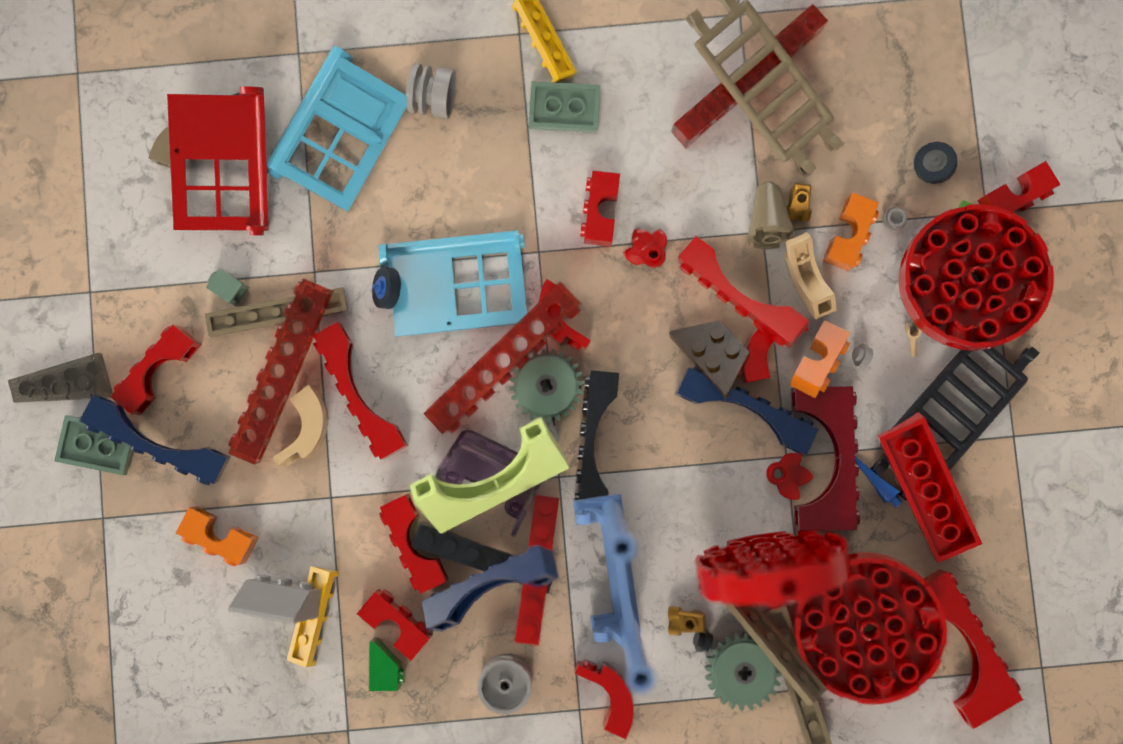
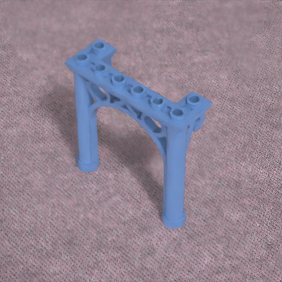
M621 494L574 500L576 525L595 522L601 525L614 611L612 613L590 616L594 641L604 643L609 642L610 638H612L621 647L623 646L628 667L627 680L630 688L638 693L647 692L654 686L655 676L648 664L640 635L641 630L630 560L635 555L636 544L633 537L629 534L624 519Z

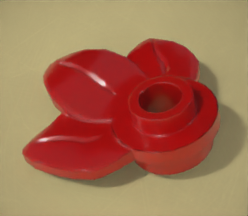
M635 229L632 233V243L634 246L623 252L624 257L634 265L646 264L651 268L660 267L666 260L664 250L668 243L666 234L661 229L656 230L652 235L644 229ZM652 253L658 254L656 258L650 257Z
M799 453L785 454L779 462L770 464L766 470L768 481L773 485H777L780 495L791 500H799L800 491L798 486H802L813 479L811 472L805 467L800 466L802 454ZM776 469H779L781 471V476L779 478H775L774 471Z

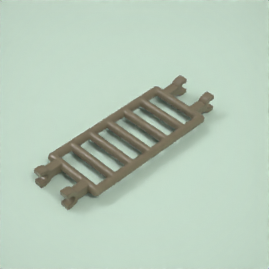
M718 0L729 13L711 29L705 23L701 13L696 9L685 18L686 22L701 37L695 42V48L782 162L792 158L802 175L810 174L816 167L807 159L801 149L816 135L819 134L829 151L833 149L838 150L844 145L842 140L828 126L834 120V116L748 0H744L740 4L736 0ZM745 12L753 24L714 57L706 45ZM760 32L767 44L729 76L721 64L755 34ZM774 51L781 63L743 95L735 83ZM788 70L795 82L757 114L749 102ZM799 89H802L809 100L771 132L763 121ZM815 107L822 116V119L785 150L777 139Z

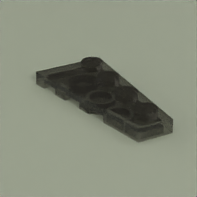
M95 353L8 380L14 403L91 399L92 395L111 398L110 396L113 394L102 353Z

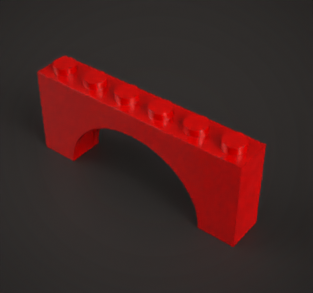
M939 569L924 578V580L940 600L946 620L958 629L969 647L972 659L971 678L966 690L953 704L965 724L975 729L1024 699L1019 693L1021 691L1019 684L1014 678H1010L1006 671L1009 669L1002 657H998L994 651L996 646L993 640L988 635H985L981 629L983 627L981 620L976 614H972L969 608L971 606L970 601L956 587L958 581L951 572L948 573Z

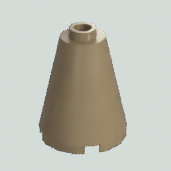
M771 181L763 182L756 188L747 238L748 244L754 243V247L757 249L780 248V243L795 238V231L780 187Z

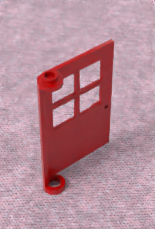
M241 86L239 87L240 95L167 94L173 230L249 231L250 235L261 236L264 235V231H269L263 87ZM185 159L214 160L215 186L187 185ZM219 160H248L249 186H220ZM187 190L215 191L216 216H188ZM221 191H249L250 217L222 216Z

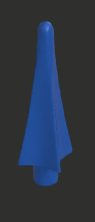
M855 456V463H858L860 470L870 481L883 502L890 501L895 508L903 502L897 496L900 491L878 476Z

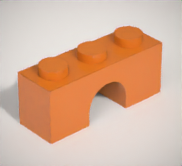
M852 193L846 198L839 219L851 226L852 237L850 239L839 236L832 238L822 260L823 262L846 271L853 269L855 266L858 267L863 256L860 253L862 246L868 243L871 232H868L870 225L876 222L879 211H877L879 202L856 193Z
M824 320L810 347L823 360L814 361L804 356L793 375L790 386L816 398L819 391L825 392L831 380L827 378L830 372L835 373L841 362L837 360L839 354L844 356L851 344L847 342L850 332Z
M198 506L189 507L176 531V534L182 536L181 540L190 545L197 544L203 547V552L212 556L217 554L223 557V561L231 566L236 567L247 562L259 537L236 527L230 530L224 540H221L213 532V525L217 516Z

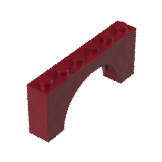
M853 386L827 387L825 392L819 391L816 398L796 388H791V411L807 414L817 420L827 431L832 441L835 455L834 471L825 490L808 503L794 505V529L857 530V525L860 524V512L856 507V501L860 497L859 487L856 486L859 466L858 463H855L858 441L854 436V429H857L858 425L857 416L854 415L857 395L856 392H853Z

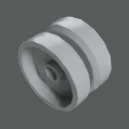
M503 653L494 656L485 664L478 680V693L487 709L497 714L517 712L526 704L531 694L532 674L529 666L522 658L514 654ZM507 681L509 683V686H507L506 684H501V682Z

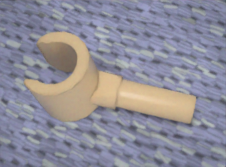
M906 323L904 328L910 337L911 357H916V342L922 331L917 326L914 331H910V326Z

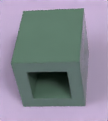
M220 268L217 272L215 271L208 279L209 284L206 287L237 306L249 288Z

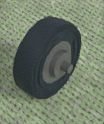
M938 141L922 146L914 158V170L918 178L930 184L943 183L950 179L958 165L957 154L954 149L947 143Z

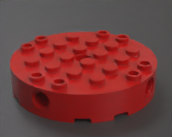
M966 205L965 207L950 209L938 215L914 236L901 260L898 278L899 290L908 315L927 336L943 345L960 350L976 351L991 349L1022 336L1040 320L1049 305L1054 288V267L1051 265L1047 253L1049 250L1040 234H1036L1026 224L1027 221L1017 214L991 205ZM971 273H974L978 276V283H976V281L973 280Z
M786 531L755 534L729 540L726 546L719 548V545H714L703 551L704 556L697 555L695 558L700 593L710 602L725 604H769V607L775 608L784 606L785 602L790 601L805 603L811 601L813 596L826 593L843 585L850 579L852 574L847 541L842 536L829 532L825 533V536L818 534V531H798V535L786 533Z
M873 552L849 554L852 574L847 582L831 591L811 597L809 602L795 603L793 628L797 647L803 662L808 665L831 693L841 698L857 701L860 704L892 703L917 692L920 689L919 687L929 677L932 678L942 662L941 658L944 648L947 645L948 631L945 613L936 593L912 567L884 554ZM868 623L875 625L871 631H863Z

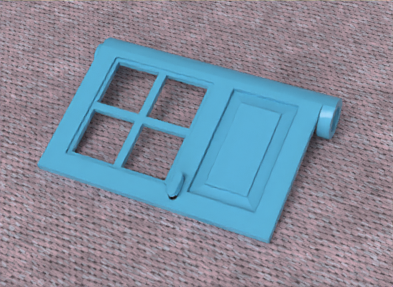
M333 46L269 158L266 167L269 169L267 173L280 180L281 176L287 177L348 212L407 108V97L402 92L351 63L353 57L350 54ZM315 114L340 128L328 150L304 137ZM344 131L369 145L358 166L333 153ZM300 141L325 154L314 176L289 163ZM330 157L354 171L343 193L318 179Z
M519 230L379 244L378 250L381 267L390 266V268L396 269L401 281L400 296L395 307H393L395 336L528 323L521 248H525L524 234H519ZM507 253L509 278L484 281L482 255ZM477 256L479 282L454 284L452 258ZM510 284L513 310L487 313L485 286ZM480 287L482 313L457 316L455 289Z

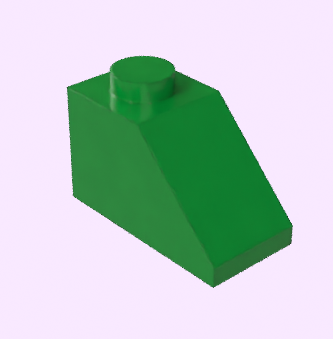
M373 638L369 642V691H398L402 684H405L406 671L402 669V662L379 638Z

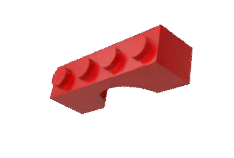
M172 324V326L165 328L160 335L159 341L146 350V356L140 362L135 363L129 370L130 374L126 379L121 380L114 387V392L110 397L131 415L141 416L155 400L156 397L152 390V378L160 365L170 360L187 362L202 345L182 327Z
M403 495L381 506L380 519L385 526L388 525L391 534H389L390 540L394 547L398 546L402 554L399 556V559L404 569H409L412 576L409 580L415 591L418 590L422 594L447 582L449 578L440 559L425 557L419 554L412 546L410 528L419 514L410 495Z

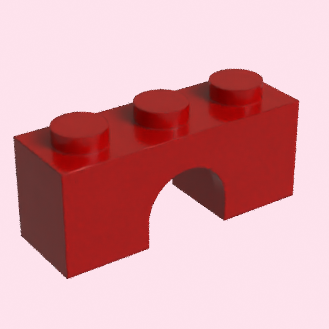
M1047 161L1017 177L1022 189L1020 195L1012 193L1007 184H1004L977 201L982 205L996 206L1011 212L1017 209L1023 212L1034 206L1033 200L1038 197L1042 201L1055 194L1052 189L1061 184Z
M592 170V178L587 177L585 191H589L590 195L589 200H584L583 214H587L586 223H581L580 237H584V244L612 246L615 219L601 216L598 207L605 201L617 202L620 173Z
M378 589L357 612V615L374 630L384 620L395 621L400 627V636L393 646L412 661L433 634L429 632L430 629H426L425 622L421 620L418 622L412 617L413 613L406 606L401 605L400 607L393 601L395 598L390 592L385 589L383 591Z

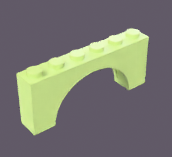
M542 418L519 429L522 435V446L518 455L505 469L494 476L470 484H450L442 482L430 474L410 485L414 503L440 534L569 469L563 451Z

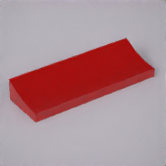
M917 412L899 425L877 435L935 561L940 563L982 545L983 543L925 417Z

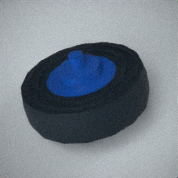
M381 267L377 270L373 279L372 299L377 308L392 309L395 307L400 296V276L394 268Z

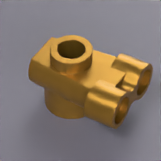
M794 183L790 190L788 206H786L790 219L810 221L812 210L809 207L812 185ZM799 194H805L803 199L797 200Z
M669 606V635L681 636L682 633L706 631V615L702 611L695 609L689 612L683 611L681 607Z

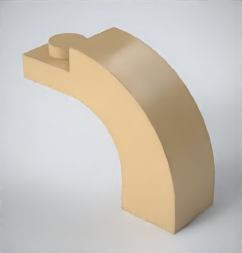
M806 232L786 241L787 253L784 254L786 264L796 290L810 314L816 320L837 311L835 294L826 284L817 267L812 237Z
M308 385L290 398V401L301 416L302 428L298 438L273 457L278 466L292 465L299 459L298 455L302 459H309L317 452L325 439L328 428L327 409L321 395L314 386Z

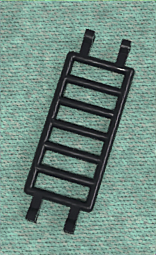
M1030 347L1029 350L1025 348L1013 364L995 348L983 350L1016 379L1008 390L968 356L972 351L960 350L893 427L904 422L917 412L923 415L928 426L955 449L947 460L944 459L950 471L1027 383L1028 377L1022 371L1039 355L1040 352L1034 347ZM961 363L1001 397L993 407L953 374ZM946 380L986 414L977 425L938 391ZM930 398L935 400L970 431L962 442L922 408ZM884 453L870 467L877 475L882 476L890 465L886 454ZM901 490L898 495L906 501L907 499Z

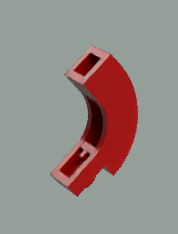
M757 329L744 346L750 355L745 366L741 369L744 384L771 377L767 363V354L774 341L772 335L766 330L762 332Z
M578 660L574 668V674L600 685L610 697V707L603 722V729L626 740L634 716L633 700L627 682L618 670L603 661L599 670L597 665L589 660H584V662Z

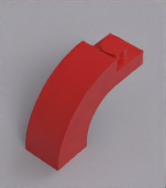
M546 279L539 298V310L544 328L560 346L567 338L569 340L567 344L578 351L581 348L586 350L591 340L568 326L561 316L560 308L566 296V291Z

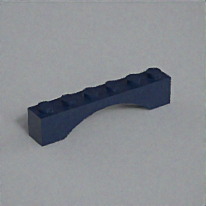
M696 366L693 369H686L675 395L694 404L722 401L745 407L757 414L769 425L780 445L802 455L808 454L819 430L813 427L814 423L803 417H800V420L791 416V411L779 407L777 410L771 407V402L764 398L758 397L756 400L748 396L750 392L741 387L731 388L729 397L725 399Z
M92 395L79 422L86 424L85 429L97 434L101 431L108 435L107 439L118 444L124 442L131 445L130 450L139 454L146 452L153 456L152 460L163 465L169 463L175 466V471L184 475H188V473L197 476L196 480L205 485L215 484L219 481L231 458L211 447L182 450L158 444L142 434L133 425L123 407L101 395Z
M540 545L532 546L521 555H513L502 564L488 567V570L485 572L470 575L466 581L451 584L449 589L432 593L431 597L422 601L426 629L442 632L460 624L471 606L482 595L495 587L509 583H525L539 588L559 579L553 551Z

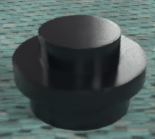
M708 629L705 632H696L693 637V645H695V650L698 652H708L712 647L714 637Z

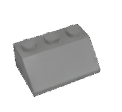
M256 575L255 579H248L244 582L231 602L228 611L288 623L318 618L322 589L313 587V583L299 582L297 585L292 584L291 579L278 578L277 581L271 580L269 575Z

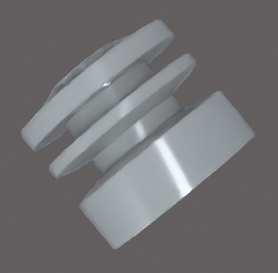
M413 64L406 88L408 112L416 114L419 109L420 115H425L430 105L433 117L449 119L453 110L456 93L455 69L439 67L433 77L430 65H426L423 69L421 64Z

